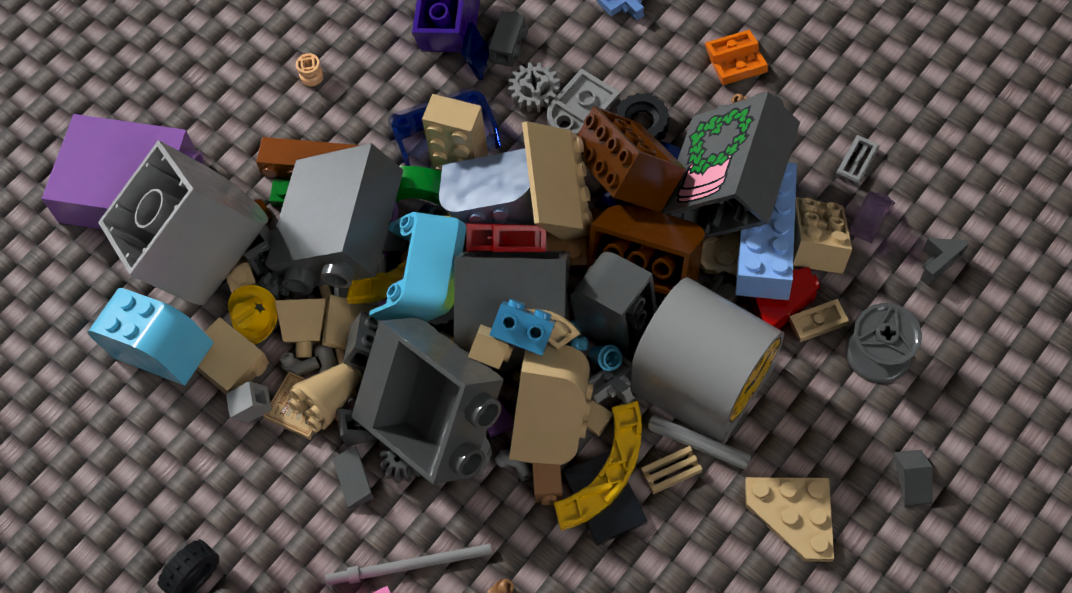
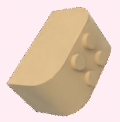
M547 343L543 355L525 350L510 448V460L562 465L569 462L576 455L579 438H585L587 422L584 421H587L589 417L593 384L588 383L590 374L589 362L586 356L578 349L564 345L557 350L551 343Z

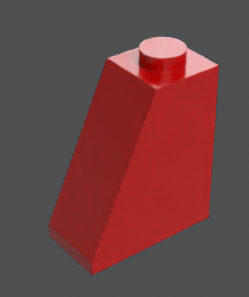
M808 266L793 270L789 300L749 297L755 316L780 329L789 322V316L800 313L815 300L820 285L817 276L812 275Z

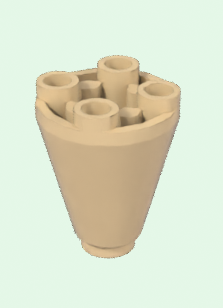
M341 363L292 386L289 390L292 400L288 404L296 414L301 413L305 417L308 426L317 433L321 429L325 430L336 417V410L343 407L359 384L362 373L358 369Z

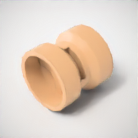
M307 53L297 59L296 68L304 85L316 86L322 82L324 74L316 55Z

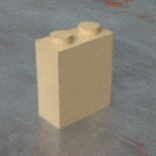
M219 317L205 331V334L214 343L196 370L224 394L248 381L251 382L256 376L258 377L264 373L269 364L264 352Z

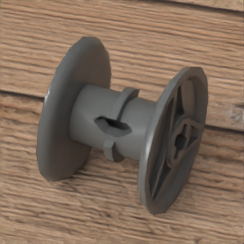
M880 303L868 307L862 311L856 320L854 332L847 341L846 356L850 367L858 376L868 382L884 384L896 381L905 375L911 365V358L915 356L921 347L922 331L920 324L910 311L900 305Z

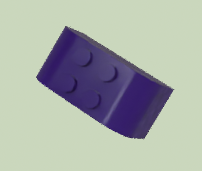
M417 0L412 34L422 52L470 53L475 41L480 0Z

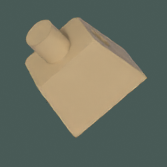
M327 299L276 300L283 342L296 344V358H311L312 343L322 342Z

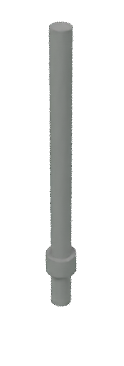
M491 544L359 568V566L347 567V571L325 574L327 586L344 582L354 584L361 582V579L492 555Z

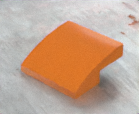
M750 29L705 42L710 61L722 85L768 72V64L759 52V43Z

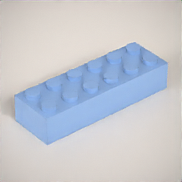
M788 162L769 224L740 230L736 295L789 300L793 280L797 163Z

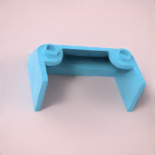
M411 212L389 224L388 231L410 242L403 279L388 288L386 304L369 312V316L379 321L418 317L428 322L448 313L454 304L455 257L463 252L466 224L454 217Z

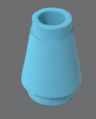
M614 345L593 346L589 350V358L605 371H613L622 363V354L619 348Z

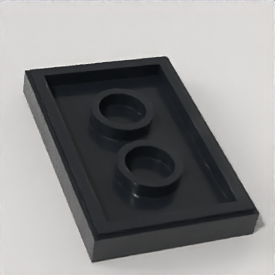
M611 450L563 470V475L573 495L593 482L605 465ZM627 482L613 502L599 514L586 521L598 546L647 524V519L629 482Z

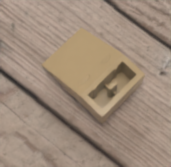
M796 197L793 265L799 267L809 266L810 269L843 274L852 252L844 206L834 202L825 203L811 198Z

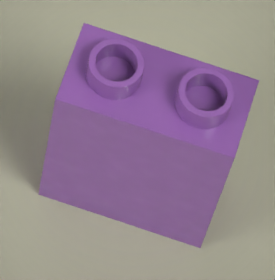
M73 114L42 200L58 223L102 229L98 223L158 140L204 165L203 153L195 150L187 131L184 129Z

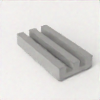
M857 135L839 166L835 177L839 179L843 177L845 182L849 183L852 181L854 186L858 187L880 145ZM859 143L863 144L849 172L844 171ZM868 147H871L872 149L858 175H853Z

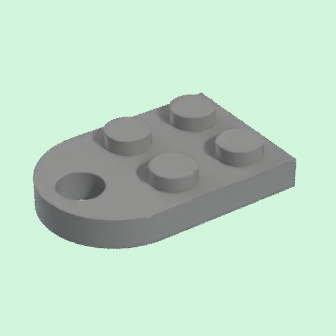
M581 68L550 103L547 110L548 125L561 128L558 126V123L568 121L570 126L562 129L571 130L574 134L578 135L592 107L596 106L609 111L620 98V92Z

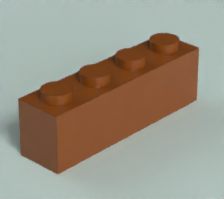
M262 137L256 163L261 175L291 178L296 160L352 148L358 145Z

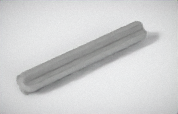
M653 415L648 423L650 431L690 446L739 468L746 469L751 460V455L656 415Z

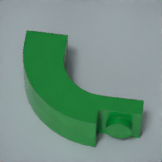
M400 166L403 169L396 203L403 199L415 198L441 205L439 191L442 172L426 167Z

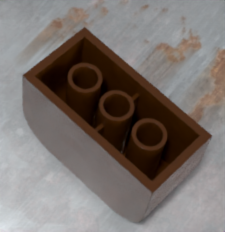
M614 205L607 208L591 224L586 270L595 263L603 252H611L652 273L655 292L668 295L686 277L697 282L705 232L699 225L688 220L636 205Z

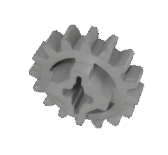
M530 62L526 69L522 65L519 66L520 72L513 71V78L508 80L509 96L512 98V103L518 102L519 109L527 106L528 112L532 108H536L537 112H540L541 106L548 109L549 102H552L560 93V79L557 78V72L553 71L550 73L549 65L541 68V63L533 67Z

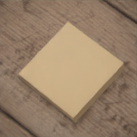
M330 294L327 297L322 345L345 351L349 328L361 310L369 313L370 310L378 306L367 303L348 304L347 298Z

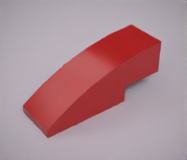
M465 223L466 251L546 252V230L537 225Z

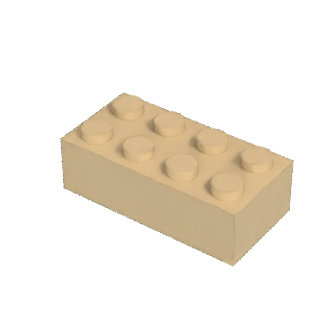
M432 94L422 118L432 168L442 172V165L488 156L481 106Z

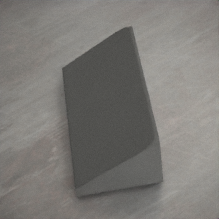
M353 446L333 458L348 509L374 500L357 447Z

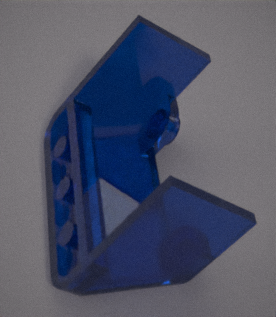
M466 88L443 96L481 106L483 120L495 148H500L497 123L485 96L481 92ZM429 101L395 112L388 119L389 131L403 166H410V162L402 140L424 130L422 118Z

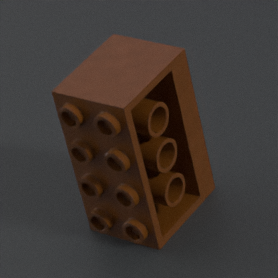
M593 106L590 113L586 116L584 124L577 135L582 139L584 145V152H581L586 168L614 198L661 213L686 171V168L639 122Z

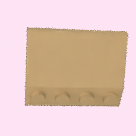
M528 121L522 122L534 224L562 241L590 235L591 224L594 220L588 208L590 192L585 185L584 177L587 176V168L582 161L581 152H584L582 139L571 130Z

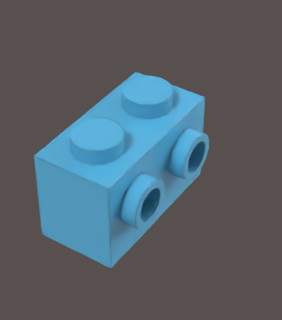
M509 299V302L503 301L489 335L543 355L556 322L551 319L552 315L536 309L535 313L524 309L525 304L517 300Z

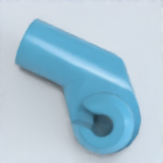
M570 321L580 331V329L576 325V321ZM581 334L568 342L571 347L579 351H586L589 348L588 339L585 336L581 337Z

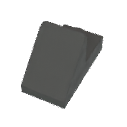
M927 239L923 250L931 258L922 266L924 271L920 280L927 286L930 285L964 255L969 243L965 240Z

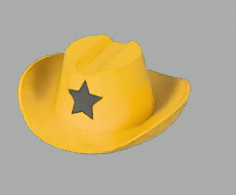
M255 285L241 286L231 294L228 301V309L233 328L253 344L264 341L272 333L278 320L275 297L267 289Z

